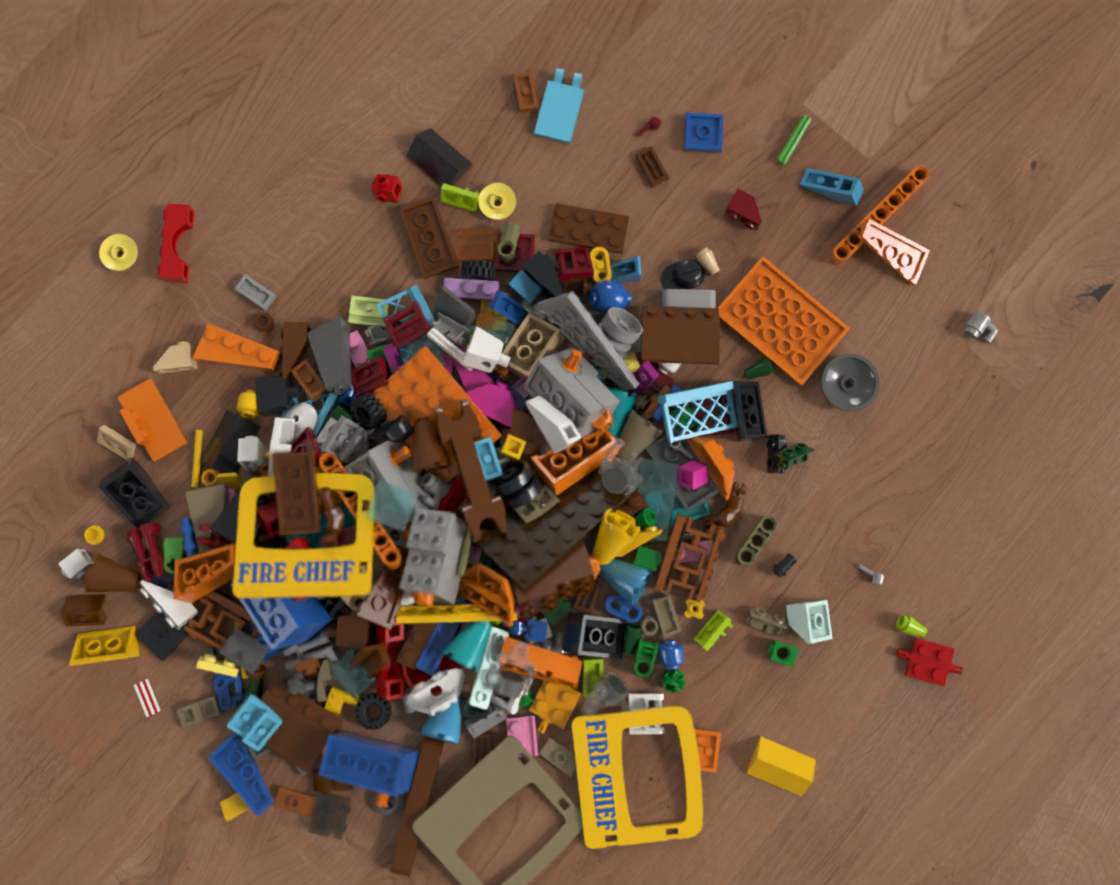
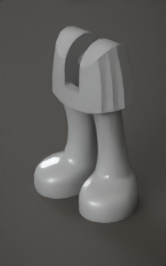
M324 626L317 637L305 643L285 647L280 651L282 658L293 656L295 653L298 655L297 659L293 658L284 663L286 670H295V664L312 656L317 659L340 660V651L336 644L328 645L314 652L305 653L306 650L334 641L335 638L327 636L328 626Z

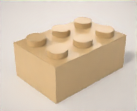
M529 312L502 352V354L511 357L506 368L513 374L527 380L538 359L555 354L565 339L561 329Z

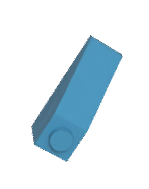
M809 168L806 169L800 183L801 187L835 201L855 206L858 205L864 190L859 178Z

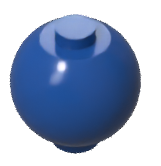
M606 279L598 282L593 287L588 299L593 310L606 314L612 307L623 309L629 306L631 303V293L626 291L624 286L618 281Z

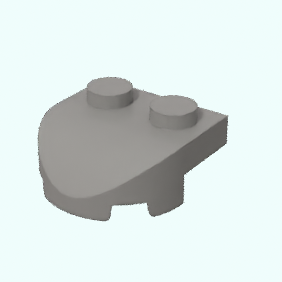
M342 415L320 448L327 453H333L340 461L350 463L351 460L361 457L368 450V433L357 423Z

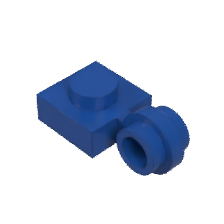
M528 620V626L523 627L524 623L513 621V625L509 627L512 634L522 635V632L526 631L525 640L545 643L547 622Z

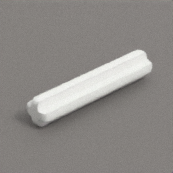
M432 328L427 336L461 364L465 353L439 331ZM463 365L469 371H472L474 369L472 367Z

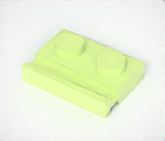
M351 296L348 323L364 326H374L381 323L382 328H386L376 304L386 299ZM390 303L382 306L384 313L387 315L389 314Z

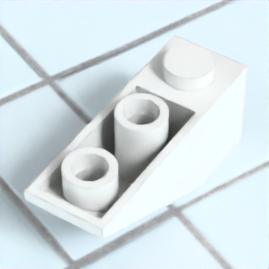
M537 396L525 402L555 454L581 439L573 422L543 397Z
M143 580L140 582V592L146 599L151 598L154 602L152 604L158 613H164L167 617L165 621L171 628L175 626L180 630L189 623L190 618H195L198 615L197 610L191 603L174 600V592Z

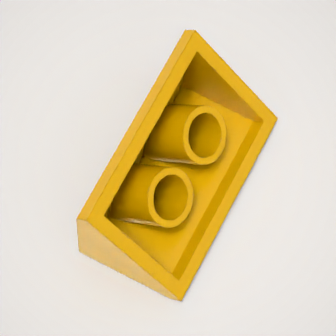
M136 626L79 633L70 658V666L139 656L138 637L135 635L137 633Z
M760 736L746 773L802 797L813 782L816 759Z

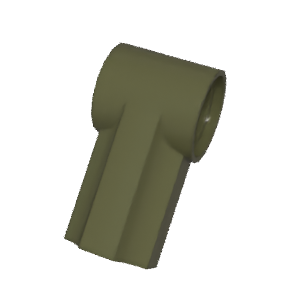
M514 222L504 223L501 241L498 245L499 258L504 263H510L516 257V247L521 226ZM505 249L511 250L509 254L502 253Z

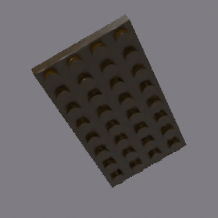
M608 460L558 494L556 497L560 501L529 523H526L515 509L509 510L504 506L507 532L500 534L495 523L489 519L480 527L481 540L474 543L515 584L526 592L601 524L605 511L612 509L610 513L615 512L639 490V486L631 480L620 491L609 489L604 481V476L614 464ZM538 477L543 485V488L546 484L540 477Z

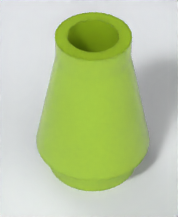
M901 615L898 618L896 628L901 633L920 638L926 636L927 627L921 625L910 615Z

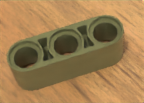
M765 516L757 521L736 552L735 559L740 565H750L756 560L777 528V521L774 517ZM764 520L771 522L770 530L763 528ZM755 535L761 540L758 546L752 544V537ZM744 551L750 555V559L747 562L741 560V554Z

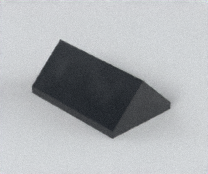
M432 128L417 134L406 154L410 160L440 186H443V184L454 186L473 165Z
M733 382L734 389H731L738 425L736 427L738 442L768 438L759 382Z
M226 410L201 458V462L223 473H238L241 467L237 461L238 439L245 438L246 436L256 437L261 426Z

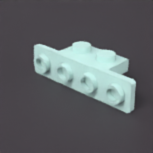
M495 627L491 628L470 696V705L482 709L488 708L500 666L499 657L505 637H508V632Z

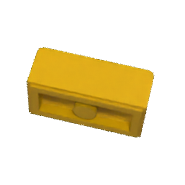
M238 793L220 802L226 822L250 809Z

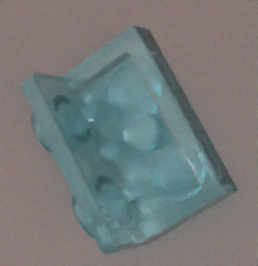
M479 315L477 324L470 326L469 334L472 335L476 327H479L501 340L503 344H508L513 337L515 324Z
M352 648L332 665L329 670L344 686L346 691L355 698L376 680V677H368L364 664L350 667V661L357 654Z

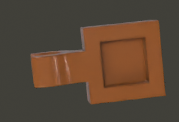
M312 656L295 664L297 672L303 675H311L315 679L319 675L318 668L321 667L319 659Z

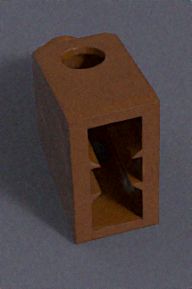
M354 614L338 617L337 626H328L327 636L336 638V645L361 650L363 647L373 645L374 623L354 616Z

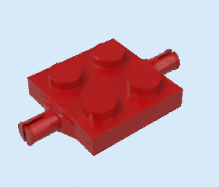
M915 637L909 652L897 649L896 657L907 659L906 676L945 686L950 672L961 675L963 671L962 666L952 664L955 651L952 647Z

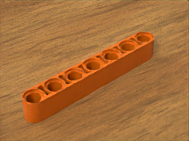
M924 166L914 168L830 253L832 263L836 265L843 264L864 243L858 236L865 219H871L883 225L929 178L928 169ZM915 174L920 175L921 180H918ZM902 187H906L909 193H905ZM889 200H893L896 206L891 205ZM876 212L881 213L883 219L878 218ZM850 238H854L857 241V245H853L850 242ZM836 251H841L844 254V258L838 257Z
M324 453L320 457L319 463L324 473L347 474L333 453ZM334 461L332 466L326 467L328 462ZM336 490L357 522L358 494L355 492L353 497L346 498L347 493L350 491ZM363 501L364 512L369 511V506L366 501ZM374 515V523L376 525L374 527L373 548L388 569H398L402 564V557ZM380 539H386V543L384 545H377V542ZM390 555L397 556L394 562L387 561Z

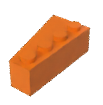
M207 323L193 355V359L201 363H213L270 372L277 371L282 359L280 352L209 323Z
M608 430L597 431L582 437V440L575 442L570 447L556 454L551 449L544 455L531 457L532 467L557 496L618 454V441Z
M505 637L499 657L500 667L503 671L577 689L583 661L578 657L565 656L558 652L549 651Z

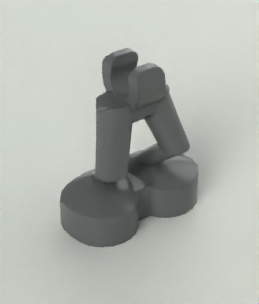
M296 669L287 672L284 682L290 687L288 689L290 693L296 695L298 692L311 700L317 697L318 680H308L305 678V674L297 672Z

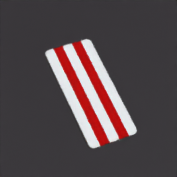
M146 679L135 684L134 688L146 717L160 712V707L149 680Z

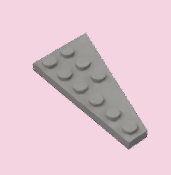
M573 292L538 302L534 306L538 311L542 309L549 316L547 319L552 324L554 322L562 328V333L583 353L587 352L594 358L592 362L596 366H602L606 370V375L623 391L635 389L639 385L635 375L626 366L624 360L613 348L612 343L607 340L601 328L597 326L590 313L583 307L579 298Z

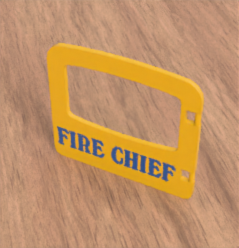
M317 473L318 490L329 487L330 490L350 491L358 494L356 542L350 546L308 550L264 549L254 546L257 498L262 494L276 492L275 476L252 478L245 482L241 488L233 581L234 595L238 598L364 596L369 594L372 586L375 487L372 481L364 475ZM363 501H369V511L362 512ZM360 562H367L366 573H360Z
M666 706L585 715L573 719L572 732L584 840L588 848L596 849L607 846L686 839L694 837L700 832L703 826L701 770L693 721L687 709L682 706ZM673 723L678 730L683 757L686 786V818L681 822L634 826L631 823L625 793L622 765V731L632 727ZM677 828L678 833L666 835V829ZM617 835V840L605 841V836Z

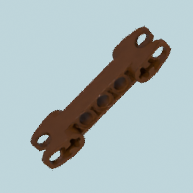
M465 399L460 402L462 417L458 421L448 419L441 406L436 407L434 411L436 431L441 445L451 444L468 499L467 504L460 505L464 524L475 542L481 540L480 523L483 519L492 520L500 534L507 532L505 508L500 495L490 497L473 437L481 435L477 416L473 412L468 400Z

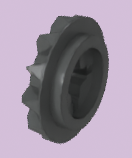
M377 791L373 793V807L381 815H394L403 806V793L394 796L391 800L392 806L387 802L386 808L374 805Z

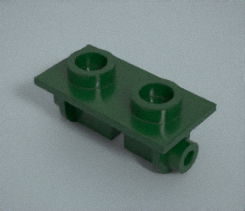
M796 443L789 448H785L775 453V456L780 458L778 466L780 469L787 470L793 467L794 464L797 465L808 460L809 453L814 452L815 449L808 447L805 443Z

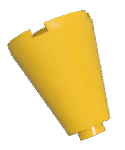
M608 509L603 515L592 553L599 564H609L640 533V526L638 528L635 526L636 521L634 518L620 510L610 513L612 509Z

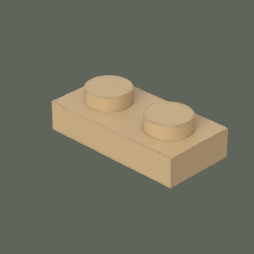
M105 425L99 428L97 437L99 444L126 460L134 457L136 447L134 442Z

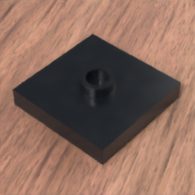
M156 612L135 635L161 661H165L188 637L189 632L184 630L185 626L180 630L175 626L171 628L165 621L167 617L164 613Z

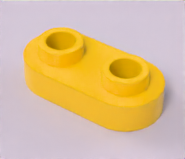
M603 247L594 248L590 253L594 269L593 280L597 284L602 280L611 279L612 274L608 251ZM600 255L603 259L598 261L596 256ZM602 273L605 275V278L600 279L598 275Z

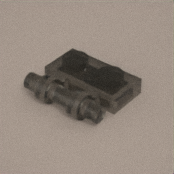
M318 792L308 832L328 837L330 829L336 830L334 837L342 839L343 832L347 828V815L351 811V798L344 797L343 803L337 804L338 795ZM335 811L340 812L338 822L332 821Z

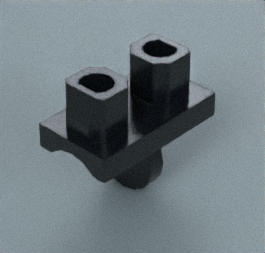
M330 596L323 599L325 601L323 607L330 616V621L337 624L338 617L345 616L339 612L342 606L351 610L341 596Z

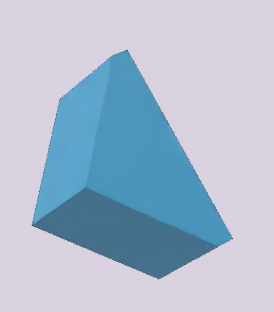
M640 256L610 264L612 280L619 283L640 282Z
M522 270L506 285L507 289L529 304L543 291Z

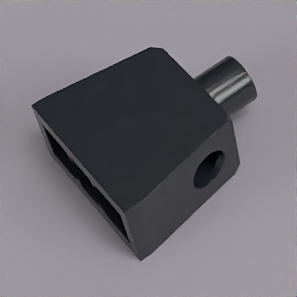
M255 378L257 411L265 417L289 410L294 406L293 398L302 397L301 386L292 387V382L286 378Z

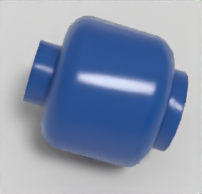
M667 639L665 643L659 645L658 661L663 665V668L677 669L684 662L683 646L676 643L675 639Z

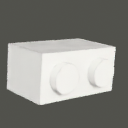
M246 436L245 438L238 439L237 461L247 472L257 471L259 466L267 462V458L264 456L268 450L259 438L255 436Z

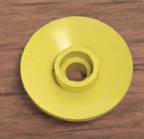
M492 183L486 186L480 193L479 207L482 213L490 219H505L513 213L516 207L515 193L505 184ZM500 201L501 205L495 206L494 203Z
M114 234L103 241L99 255L102 263L107 268L113 271H123L135 263L138 249L136 243L129 236ZM120 252H124L122 257H119Z

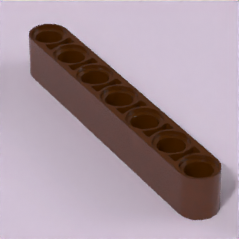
M426 736L423 740L390 869L391 873L410 877L420 840L413 830V822L428 809L444 741Z

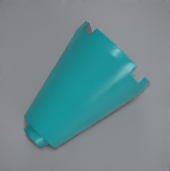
M609 387L610 392L620 401L612 414V425L607 429L616 439L622 433L637 393L633 392L630 395L629 390L623 391L622 389Z
M490 621L469 622L444 649L442 654L447 655L449 653L448 658L466 669L468 667L472 669V672L477 673L492 626L489 624Z

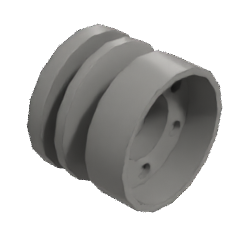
M617 307L610 308L603 317L602 323L598 324L602 333L612 343L613 348L621 358L626 356L632 344L636 342L643 331L642 325L632 314Z

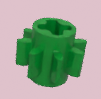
M668 669L661 678V681L664 682V689L669 693H676V691L680 693L687 683L683 680V672L678 669Z

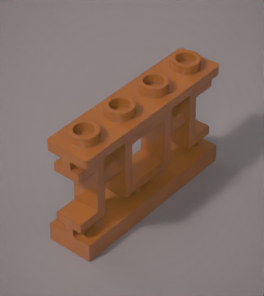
M677 512L654 587L655 590H664L670 593L672 584L690 589L688 599H694L700 603L701 598L706 596L708 587H705L707 579L711 580L714 569L711 567L713 561L716 562L718 559L719 550L717 548L719 543H723L725 532H723L722 526L712 523L708 532L692 528L693 518ZM686 523L685 531L694 535L691 543L681 540L678 548L677 543L683 524ZM716 532L709 555L706 556L708 549L699 546L701 536L712 539L713 533ZM684 547L702 552L697 569L679 564ZM673 559L675 560L673 568L681 570L682 573L680 579L669 577L668 583L665 584ZM704 569L697 593H695L696 584L687 582L689 574L700 576L701 570Z
M217 589L201 597L200 601L208 605L201 619L190 618L188 621L189 625L184 627V630L189 632L188 636L197 640L200 638L205 641L204 645L212 649L216 647L219 650L222 649L229 637L219 632L227 616L240 623L237 629L257 641L259 635H262L257 627L254 628L251 635L245 632L249 621L244 618L254 623L246 608L241 602ZM211 599L227 607L231 611L227 609H222L219 616L212 614L217 606V603L211 601ZM208 621L214 623L209 634L198 629L205 628Z

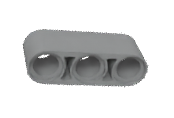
M665 289L661 291V306L716 308V291Z

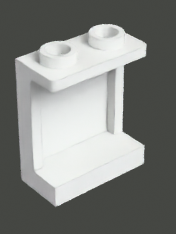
M275 417L270 445L268 476H275L273 455L291 453V445L289 444L294 440V419Z

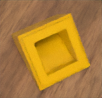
M508 434L499 454L518 461L526 441Z
M237 473L217 475L219 484L229 482V489L236 488L237 491L242 486V478Z

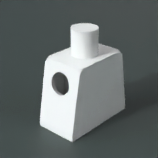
M476 327L469 340L461 364L490 373L496 364L506 368L511 357L501 353L503 347L501 340Z

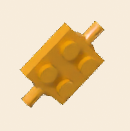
M544 681L529 711L537 714L542 719L537 731H541L544 734L549 723L564 729L582 693L571 687Z

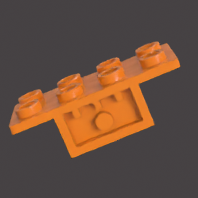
M148 379L118 396L123 409L119 410L137 444L145 446L152 461L157 462L188 443L152 379Z

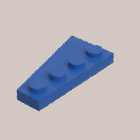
M234 732L208 758L254 814L260 817L274 803V800L248 747L242 742V737Z

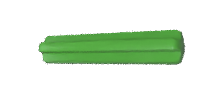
M803 115L777 159L779 164L786 165L811 122L809 116Z

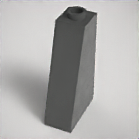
M338 316L307 333L324 385L335 396L344 393L352 387L350 327L341 316Z

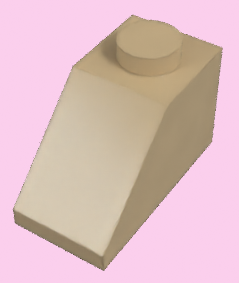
M177 342V345L170 346L153 367V371L163 374L197 369V361L193 359L196 351L195 347L189 344V342Z

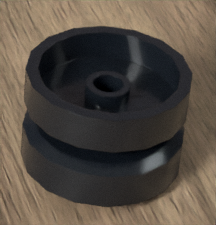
M519 461L508 466L502 471L503 475L494 478L491 483L493 490L497 495L501 496L503 504L509 510L517 509L530 502L538 495L543 486L537 475L533 474V470L527 461Z

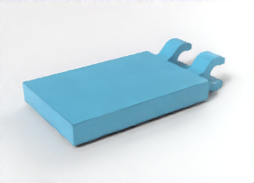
M557 68L554 82L548 80L534 135L570 144L584 94V89L580 88L582 74L574 73L572 86L562 84L564 70Z

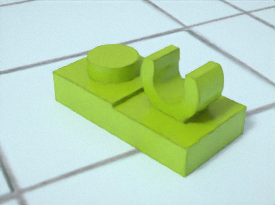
M443 184L440 202L476 212L478 209L479 191L476 190L474 193L470 192L469 188L463 190L462 188Z
M717 610L693 640L708 651L720 637V634L726 636L724 629L727 626L732 629L733 625L730 623L732 620Z
M587 656V658H583L582 695L583 697L601 696L598 692V685L603 682V657Z

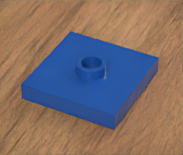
M686 113L684 151L721 153L723 115Z

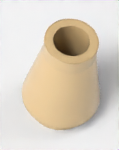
M708 247L695 255L696 261L710 276L720 270L712 250H709Z

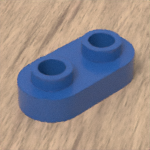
M611 595L605 601V608L609 613L627 622L636 623L642 617V609L639 605L635 603L631 605L618 595ZM613 601L618 602L617 608L611 607ZM631 609L636 611L633 617L629 616V610Z

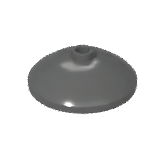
M840 355L830 361L822 373L821 387L823 394L834 407L840 410H861L872 403L879 391L880 381L876 368L869 360L860 355ZM844 382H849L850 387H845Z

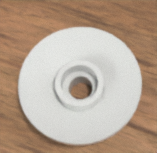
M307 403L294 405L284 417L295 420L294 439L307 427L313 429L314 432L318 423V415L315 408Z

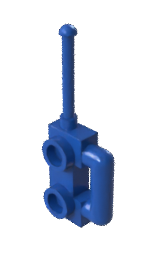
M210 648L211 654L216 656L215 649ZM216 673L212 682L215 685L214 690L217 692L221 711L239 706L238 703L244 701L242 698L245 694L240 675L237 673V677ZM231 682L234 683L237 694L235 696H232L229 683Z

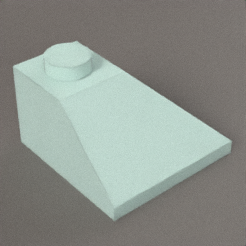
M827 600L786 605V616L789 626L807 644L833 639Z

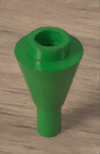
M649 508L644 509L633 517L636 521V527H653L655 525L656 515Z

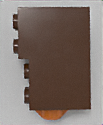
M583 540L526 592L509 578L511 587L515 592L514 598L520 617H532L538 612L553 611L558 607V599L567 600L573 595H586L594 590V580L600 572V565L593 555L587 553Z

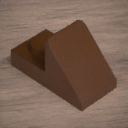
M320 770L313 771V791L330 794L332 791L353 789L352 784L320 776Z

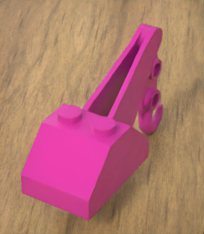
M452 342L461 351H463L464 353L466 352L467 348L464 344L457 345L454 342ZM447 352L442 353L439 357L440 363L450 374H452L456 365L466 393L486 416L510 427L512 408L519 410L515 394L509 389L510 385L501 381L494 383L485 371L475 368L469 371Z

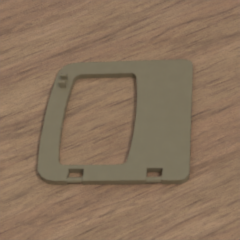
M507 736L413 822V830L461 885H485L459 857L456 851L464 840L502 803L527 784L534 783L565 817V822L526 863L498 884L527 885L581 831L583 822L582 813L574 802L571 801L516 737ZM521 752L528 758L525 764L517 757ZM561 798L569 805L565 809L558 804Z

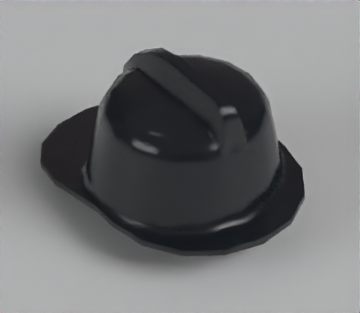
M683 260L671 264L664 269L661 275V284L664 289H693L700 286L704 281L705 270L696 260Z
M409 411L374 430L369 435V438L382 435L394 443L406 440L414 431L407 418Z

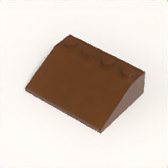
M642 305L641 362L648 360L649 362L719 365V308Z
M275 677L262 696L261 701L282 719V723L264 745L306 773H309L321 756L323 748L327 744L329 734H335L343 722L340 718L303 694L297 692L296 695H293L288 691L290 688L288 684Z

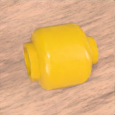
M249 389L239 394L236 409L240 416L245 419H255V417L260 415L257 411L256 390Z

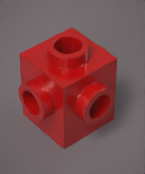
M377 174L371 184V190L377 201L398 203L403 186L398 176Z

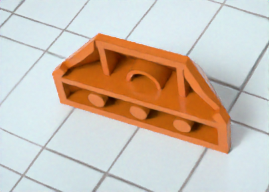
M702 436L685 439L700 462L708 465V474L720 490L719 496L723 502L728 500L735 474L733 470L735 466L731 459H726L722 453L724 452L722 445L719 442H715L714 439Z
M481 563L466 570L465 575L460 579L457 593L509 627L512 626L515 592L507 579Z

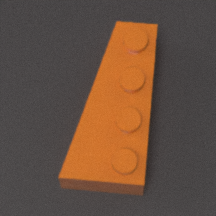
M228 545L175 561L174 600L193 603L233 579L236 545Z

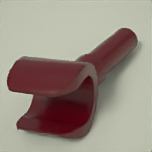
M651 117L648 124L636 134L640 137L651 127L657 130L661 125V120L657 117Z

